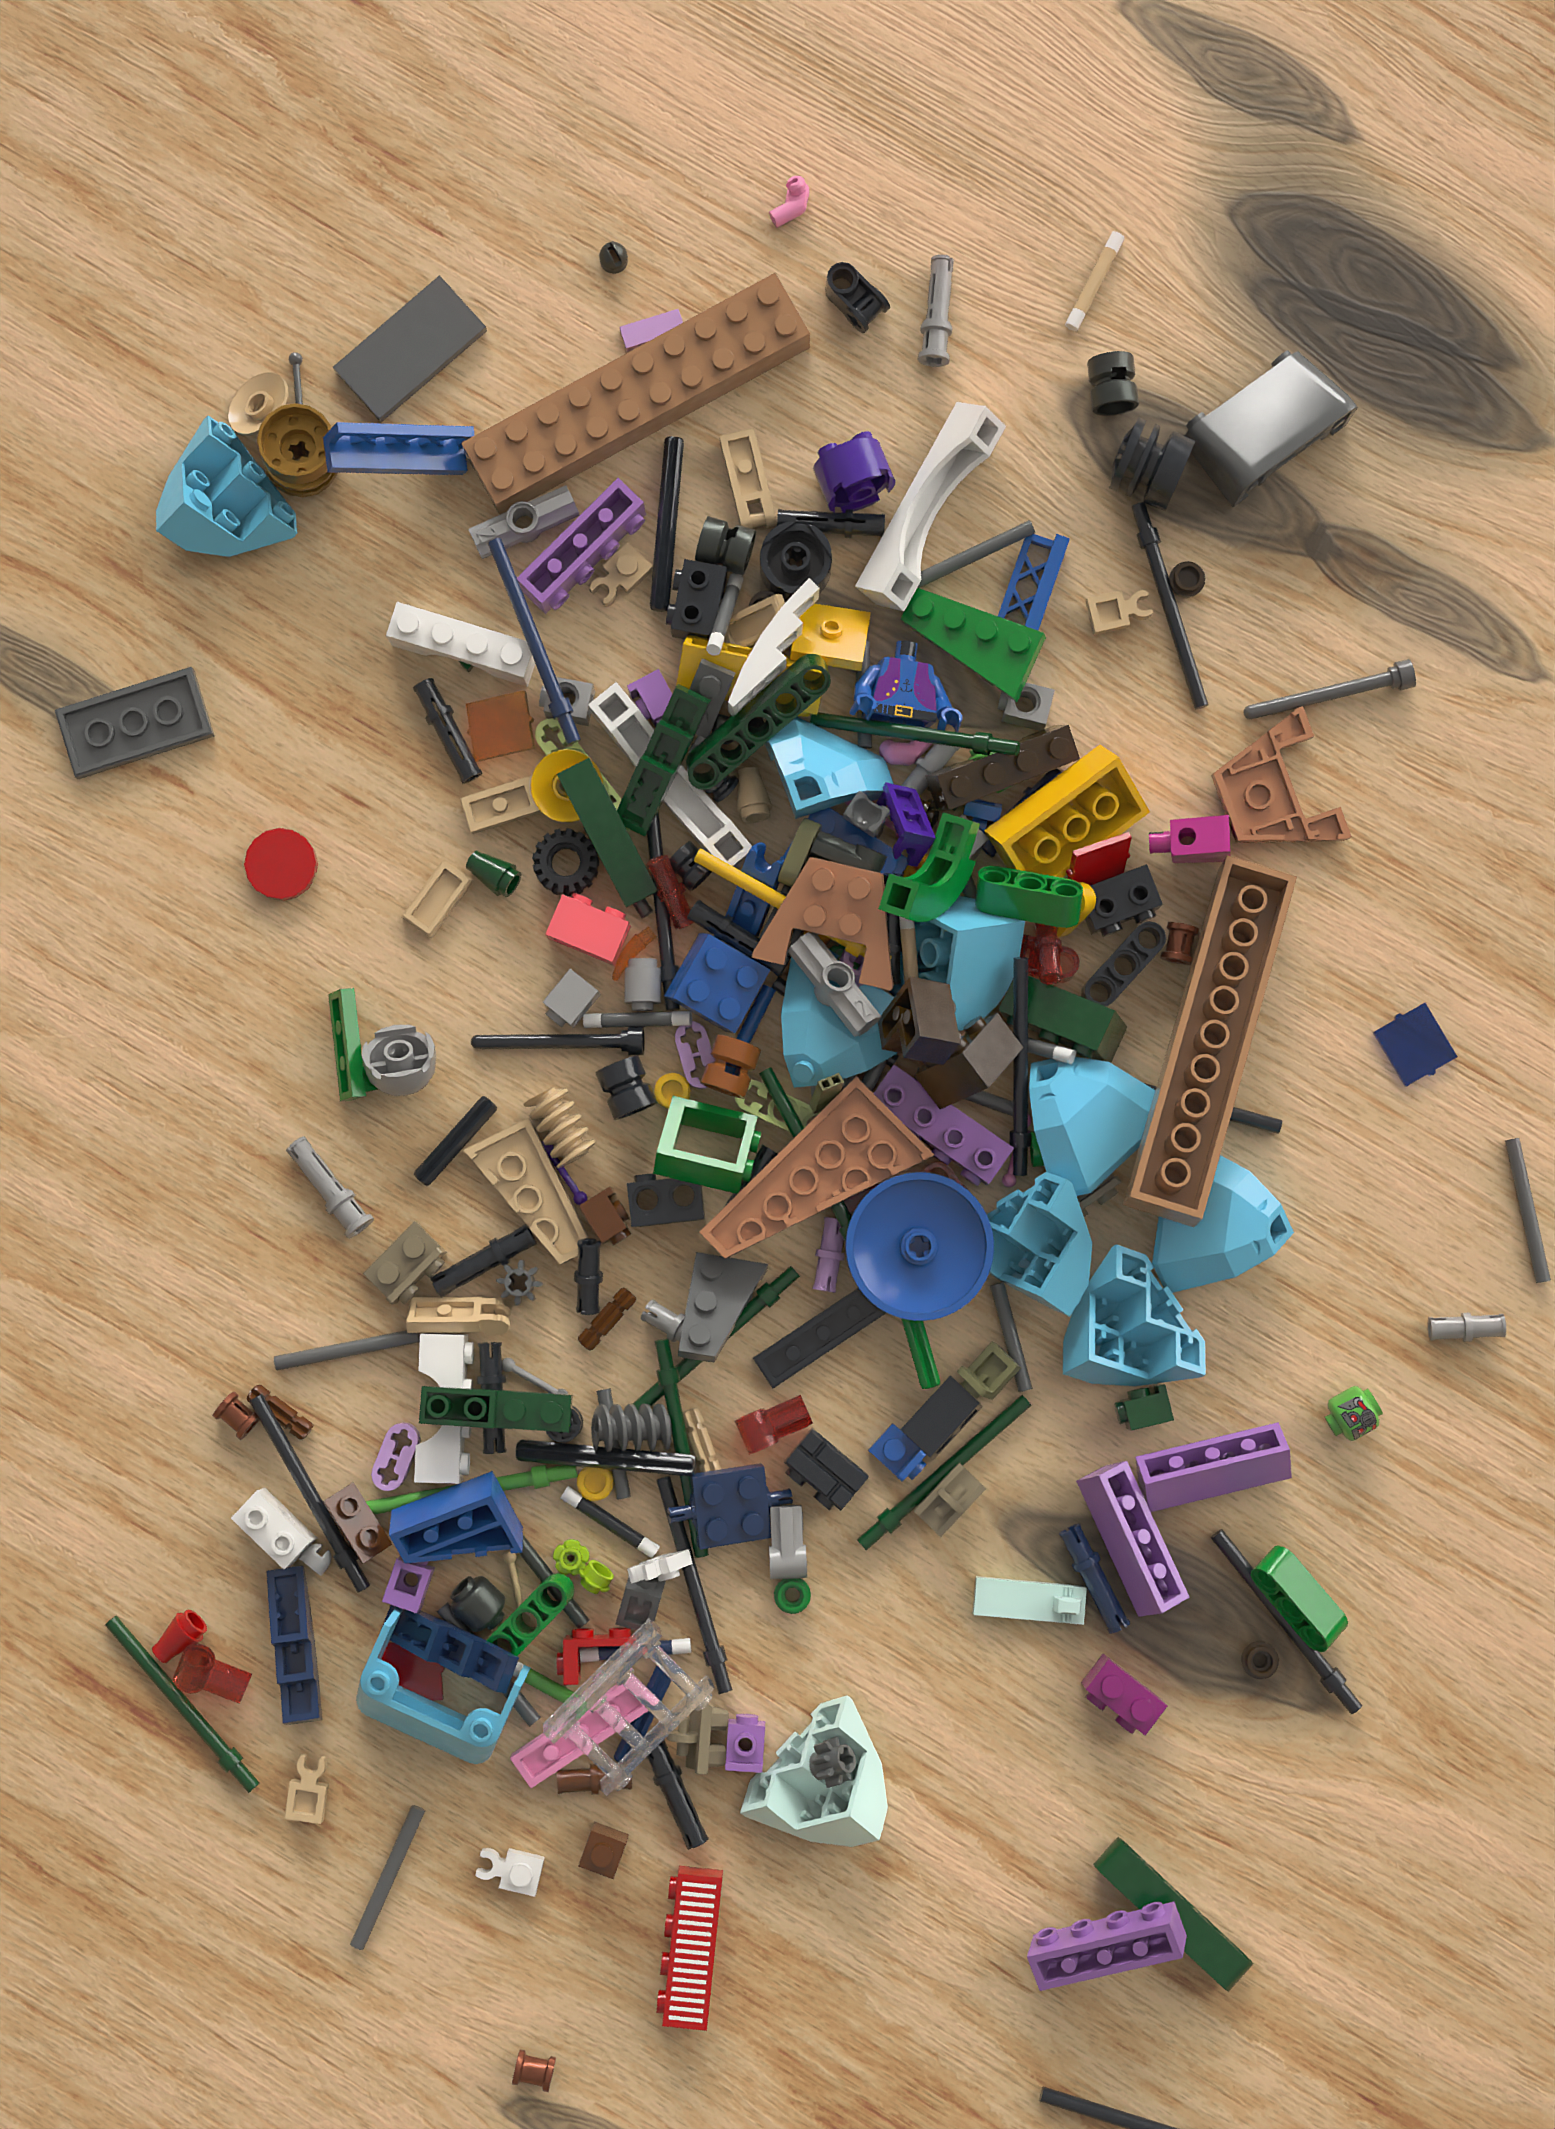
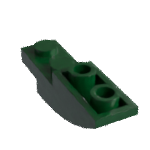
M422 1386L419 1424L569 1433L571 1429L573 1395Z

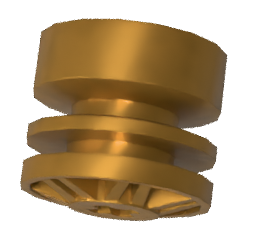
M296 403L280 406L266 416L259 428L257 442L267 475L276 488L292 496L308 497L317 495L328 488L338 474L327 472L323 437L331 429V425L321 412L311 406Z

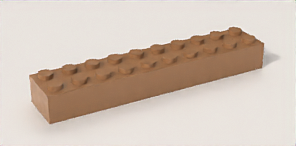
M773 273L461 444L470 464L500 515L507 512L513 504L521 501L528 502L806 351L810 348V332L776 273Z
M1228 855L1220 865L1127 1188L1124 1206L1191 1227H1195L1203 1219L1297 876Z

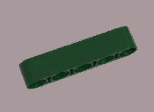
M806 654L800 657L757 694L734 717L731 716L687 755L686 759L688 780L691 785L700 790H707L716 786L828 690L831 683L825 660L817 654ZM816 669L822 672L816 680L809 681L804 678V675L809 670ZM783 693H789L794 696L792 701L787 704L776 702L778 696ZM754 717L766 719L764 725L760 727H752L748 724ZM728 740H734L739 743L737 748L728 751L721 748L722 744ZM703 763L712 766L710 771L706 773H697L694 770L697 765Z
M1117 1837L1093 1864L1139 1910L1153 1902H1161L1162 1904L1175 1902L1187 1935L1184 1952L1226 1991L1229 1992L1253 1965V1962L1120 1837Z

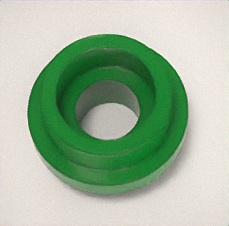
M801 1578L782 1579L775 1587L774 1599L776 1605L783 1612L796 1614L802 1612L808 1606L811 1592L808 1584ZM789 1588H795L799 1591L800 1596L797 1600L789 1601L786 1598L785 1593Z

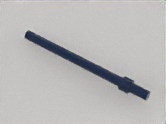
M495 538L488 542V546L551 703L548 707L553 719L558 720L567 745L577 743L581 738L571 715L574 712L569 698H564L502 539Z

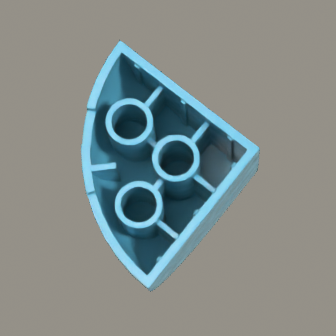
M959 896L952 906L939 917L927 922L914 921L919 978L950 984L952 1000L956 1005L957 1027L959 1031H962L976 1017L982 1016V1018H985L1007 992L1013 980V958L1020 957L1025 921L983 913L976 908L975 899ZM900 952V979L903 986L905 984L902 952Z

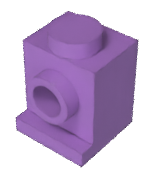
M659 669L627 685L630 697L634 699L639 696L640 698L635 701L637 708L646 720L651 719L655 727L661 720L672 696V692Z
M399 1556L395 1561L382 1602L418 1613L423 1607L435 1567L427 1565L428 1561L405 1564L401 1556ZM407 1573L417 1575V1585L411 1586L407 1584Z
M737 1714L736 1719H729L726 1771L762 1773L765 1721H758L757 1715ZM749 1738L753 1745L750 1749L743 1750L738 1745L739 1740Z

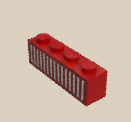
M679 1865L678 1876H670L668 1899L675 1900L674 1914H666L664 1937L671 1938L670 1952H662L660 1975L667 1976L666 1990L658 1991L656 2013L663 2014L662 2026L707 2031L723 1870Z

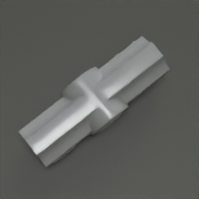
M565 485L532 501L517 502L510 506L507 512L468 530L481 558L484 559L492 555L488 542L495 538L502 539L505 549L520 542H532L538 538L540 533L580 515L571 493ZM522 516H529L533 519L529 527L521 529L515 526L517 519Z
M808 932L790 946L788 953L815 986L814 993L817 1000L823 1005L831 1006L854 1037L864 1034L880 1020L881 1015L854 982L855 975L852 968L846 963L837 961L816 933ZM828 980L837 982L841 988L832 986Z

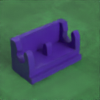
M885 782L882 787L883 793L876 802V805L887 806L890 810V820L893 821L895 831L898 833L899 839L892 849L895 859H898L902 851L906 849L908 865L917 867L936 839L917 790Z

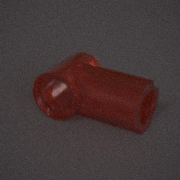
M801 1394L766 1410L765 1408L758 1409L734 1421L749 1455L779 1442V1438L813 1424Z
M195 1643L186 1646L173 1674L174 1685L185 1693L193 1694L205 1690L240 1704L252 1673L216 1660L214 1652L203 1644Z

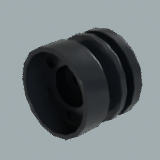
M1138 417L1136 424L1125 434L1113 462L1109 489L1117 491L1124 476L1131 479L1125 494L1126 496L1131 497L1141 483L1146 485L1143 503L1165 511L1184 470L1195 440L1173 431L1164 445L1159 444L1157 440L1160 426L1154 425L1149 439L1140 435L1147 420Z

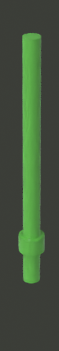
M547 1465L531 1467V1471L496 1478L503 1491L533 1485L535 1489L550 1486V1482L577 1478L578 1470L577 1466L561 1465L547 1468ZM455 1485L366 1501L374 1515L391 1512L393 1509Z

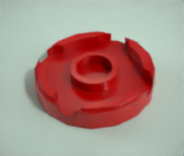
M276 828L263 832L253 840L246 851L244 867L247 879L256 891L268 898L285 901L297 898L310 888L315 873H317L318 861L314 848L304 836L294 830Z

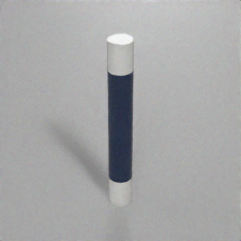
M690 1638L639 1642L637 1646L581 1647L580 1660L582 1663L691 1653Z

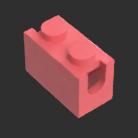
M573 893L571 898L562 894L545 935L547 938L615 966L631 929L630 923L625 920L626 914L607 906L605 911L591 906L593 903L591 899L577 893Z

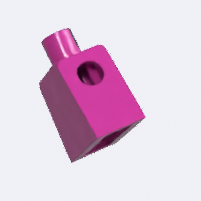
M1229 815L1170 820V831L1149 832L1150 854L1171 853L1172 863L1223 862L1227 855L1231 856ZM1187 836L1195 839L1191 845L1180 843L1181 839Z

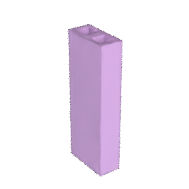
M679 309L621 326L620 332L626 351H631L683 323Z

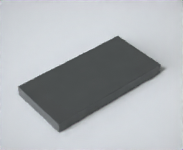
M439 275L334 365L333 369L375 417L382 422L486 333L487 328Z
M192 667L55 710L74 776L77 779L215 736L195 670Z

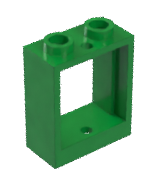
M672 1096L656 1152L653 1174L738 1194L742 1180L750 1181L754 1160L748 1159L749 1152L757 1153L762 1133L755 1130L758 1116ZM682 1125L742 1139L736 1164L675 1149Z

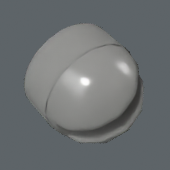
M313 1544L304 1550L299 1559L322 1576L331 1564V1552L328 1550L321 1557L317 1553L321 1550L323 1544Z

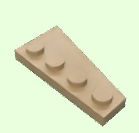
M530 1118L464 1149V1152L479 1167L486 1178L495 1186L560 1265L578 1256L577 1242L580 1239L588 1238Z

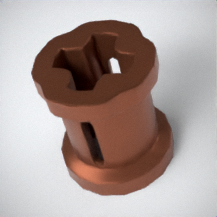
M1168 922L1166 927L1169 930L1165 951L1161 952L1160 958L1172 963L1191 965L1193 960L1190 957L1194 936L1199 934V928L1184 923Z
M232 1392L216 1408L212 1416L216 1420L221 1418L237 1432L236 1437L242 1440L256 1426L260 1419L256 1412L251 1411L238 1399L239 1395L236 1392Z
M520 2049L512 2085H518L520 2082L540 2086L544 2092H549L556 2057L550 2056L548 2060L528 2056L525 2050Z

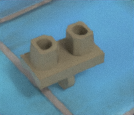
M958 1463L913 1511L942 1537L986 1488Z
M690 1700L689 1717H679L678 1730L667 1731V1740L677 1742L676 1755L686 1756V1767L694 1769L696 1774H708V1768L725 1765V1745L722 1743H710L711 1730L726 1731L729 1712L723 1708L711 1706L702 1700Z

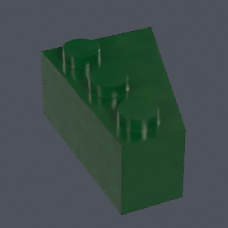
M1028 976V1029L1039 1033L1038 1037L1055 1045L1061 1043L1075 1050L1076 1054L1082 1057L1111 1063L1127 1029L1126 1024L1117 1012ZM1013 980L999 1008L1001 1014L1007 1019L1006 1024L1012 1028Z

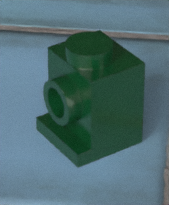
M1162 1383L1153 1384L1155 1392L1151 1393L1149 1387L1128 1391V1398L1114 1403L1119 1424L1125 1423L1126 1429L1132 1431L1174 1421L1166 1385Z

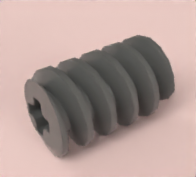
M599 1404L596 1407L591 1425L592 1444L595 1451H597L600 1441H604L607 1452H611L614 1441H618L621 1451H626L628 1441H633L635 1450L640 1451L643 1440H647L650 1451L655 1450L657 1440H661L664 1451L670 1449L671 1420L664 1405L656 1404L651 1409L648 1404H642L637 1410L635 1405L628 1404L623 1410L620 1405L614 1404L609 1411L604 1404Z

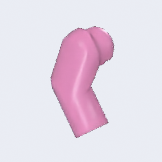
M793 176L787 181L786 187L788 190L785 203L769 211L770 218L776 228L799 217L806 210L810 192L808 185L801 176Z
M885 740L879 747V754L891 765L909 766L914 764L932 743L912 740L909 743H900L893 740Z

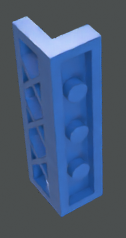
M337 422L323 437L327 472L463 475L468 469L466 454L461 443L475 436L474 426Z
M1033 534L1024 539L998 617L1005 618V615L1020 609L1026 621L1025 626L1039 630L1070 538L1056 534L1055 539L1051 540ZM1030 543L1051 550L1047 561L1034 568L1027 556ZM1025 563L1028 571L1020 574L1022 566ZM1044 569L1041 580H1039L1036 573ZM1031 576L1037 587L1036 594L1022 601L1015 588L1018 581ZM1013 595L1016 604L1009 607ZM1032 603L1031 609L1028 614L1025 606Z

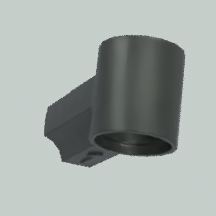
M822 831L819 832L815 839L809 858L814 857L881 873L887 859L886 855L860 844L855 846Z

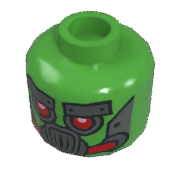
M1352 1386L1328 1401L1330 1414L1325 1416V1420L1335 1436L1342 1433L1346 1439L1354 1441L1376 1429L1380 1424L1378 1416L1382 1415L1383 1412L1368 1388L1363 1391L1358 1386Z

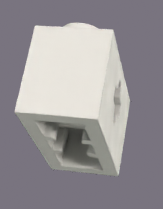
M266 1488L257 1490L231 1517L283 1569L293 1565L304 1550L317 1539Z

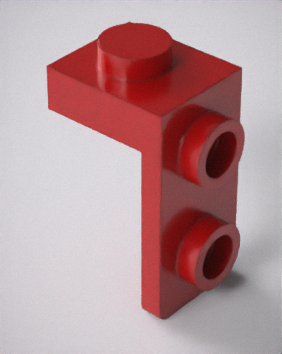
M626 1627L609 1628V1634H594V1629L592 1628L572 1629V1635H566L563 1639V1652H557V1675H563V1685H579L581 1681V1647L637 1646L639 1634H631V1628Z

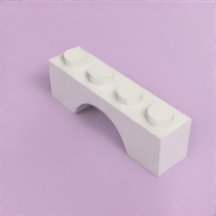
M396 603L386 633V637L392 646L424 656L439 655L459 660L480 668L494 677L528 687L535 662L527 641L407 604Z
M420 1334L418 1371L433 1378L440 1387L473 1388L472 1379H467V1364H473L474 1343L468 1342V1334ZM442 1425L432 1438L417 1444L415 1449L414 1482L452 1484L462 1482L463 1475H469L470 1453H464L465 1438H470L471 1427Z

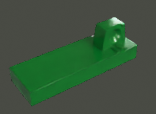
M345 988L328 994L340 1101H352L365 1097L366 1092L375 1091L378 1088L370 1083L362 1062L354 988Z

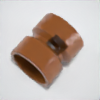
M717 1035L711 1051L714 1061L706 1065L700 1084L720 1093L745 1099L751 1082L748 1071L755 1070L761 1049L732 1037ZM725 1065L736 1068L734 1075L724 1072Z

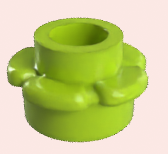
M568 1539L564 1541V1544L558 1545L553 1553L556 1569L564 1575H579V1569L584 1570L586 1562L589 1561L588 1549L582 1546L578 1540ZM568 1555H574V1561H569Z
M590 1560L584 1570L579 1569V1575L582 1578L580 1583L587 1591L598 1594L600 1591L608 1592L610 1590L609 1585L614 1575L604 1564L596 1560Z

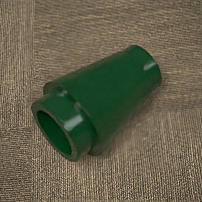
M478 850L471 854L466 863V869L471 871L496 896L503 895L509 897L520 883L522 874L516 870V865L481 853Z

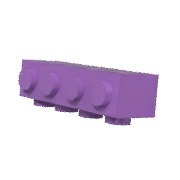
M617 478L517 577L522 592L545 614L551 608L554 610L559 609L569 598L568 592L577 583L579 585L584 584L594 573L595 569L593 567L602 558L605 560L609 559L620 546L618 542L627 533L632 535L640 529L645 522L643 518L646 515L644 502Z
M895 1065L892 1066L874 1092V1095L920 1141L922 1140L933 1148L931 1151L934 1154L933 1157L947 1166L951 1161L963 1169L960 1175L976 1186H979L981 1182L985 1185L990 1184L1014 1149V1147L953 1105L939 1109L922 1085Z
M1279 1422L1135 1457L1139 1487L1150 1512L1292 1478L1290 1449Z
M1123 1461L1103 1466L1077 1480L1076 1482L1138 1617L1161 1614L1188 1599L1187 1590L1128 1462Z
M1153 1902L1137 1911L1127 1913L1121 1910L1109 1914L1106 1918L1095 1921L1082 1919L1069 1927L1057 1930L1054 1927L1042 1929L1036 1935H1033L1027 1959L1039 1991L1181 1959L1183 1958L1187 1935L1175 1902L1166 1904Z

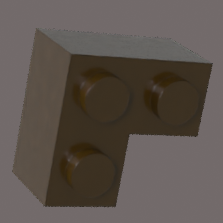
M910 976L878 1021L882 1050L902 1053L903 1058L944 1065L953 1052L958 1050L961 1043V1033L958 1030L955 1016L956 1005L952 1000L950 984Z
M998 1013L986 1019L978 1016L970 1021L963 1028L966 1033L961 1036L958 1050L953 1052L944 1065L923 1062L924 1065L915 1073L914 1076L939 1109H943L988 1089L1023 1049V1046Z

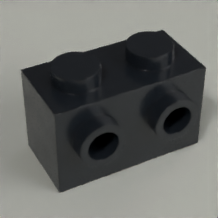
M684 559L682 570L676 569L672 590L678 591L676 603H669L666 615V625L671 626L672 637L686 639L687 635H693L707 639L710 638L725 591L727 567Z
M1143 865L1091 885L1096 895V905L1093 911L1085 918L1091 935L1101 932L1102 937L1122 930L1121 923L1134 919L1136 924L1156 917L1155 910H1158L1163 903L1148 865Z

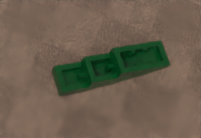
M680 684L675 687L665 712L657 723L644 754L639 759L617 809L626 828L644 837L646 836L711 702L710 699Z
M590 758L558 773L557 776L625 907L628 908L657 893L658 890Z

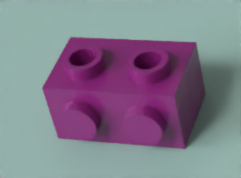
M1104 1653L1081 1682L1085 1689L1089 1691L1085 1697L1103 1711L1108 1706L1117 1713L1118 1716L1115 1721L1131 1734L1137 1729L1146 1736L1168 1707L1160 1697Z

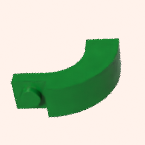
M943 812L935 835L936 839L922 867L909 877L889 874L878 909L916 922H927L942 915L960 896L972 874L976 861L970 860L969 857L980 824Z

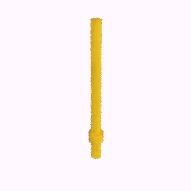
M700 849L694 858V862L777 909L780 908L786 898L781 893L703 849ZM827 936L845 946V951L857 958L859 955L865 957L866 945Z

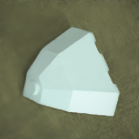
M849 1696L820 1703L810 1714L813 1717L810 1725L800 1735L794 1732L776 1751L779 1759L767 1772L756 1773L750 1780L740 1813L749 1819L810 1842L854 1847L879 1841L888 1809L881 1760L854 1702ZM838 1737L840 1745L846 1744L853 1750L856 1766L850 1773L851 1780L842 1782L841 1785L827 1788L825 1779L817 1780L812 1775L809 1759L812 1753L815 1752L813 1747L815 1744Z

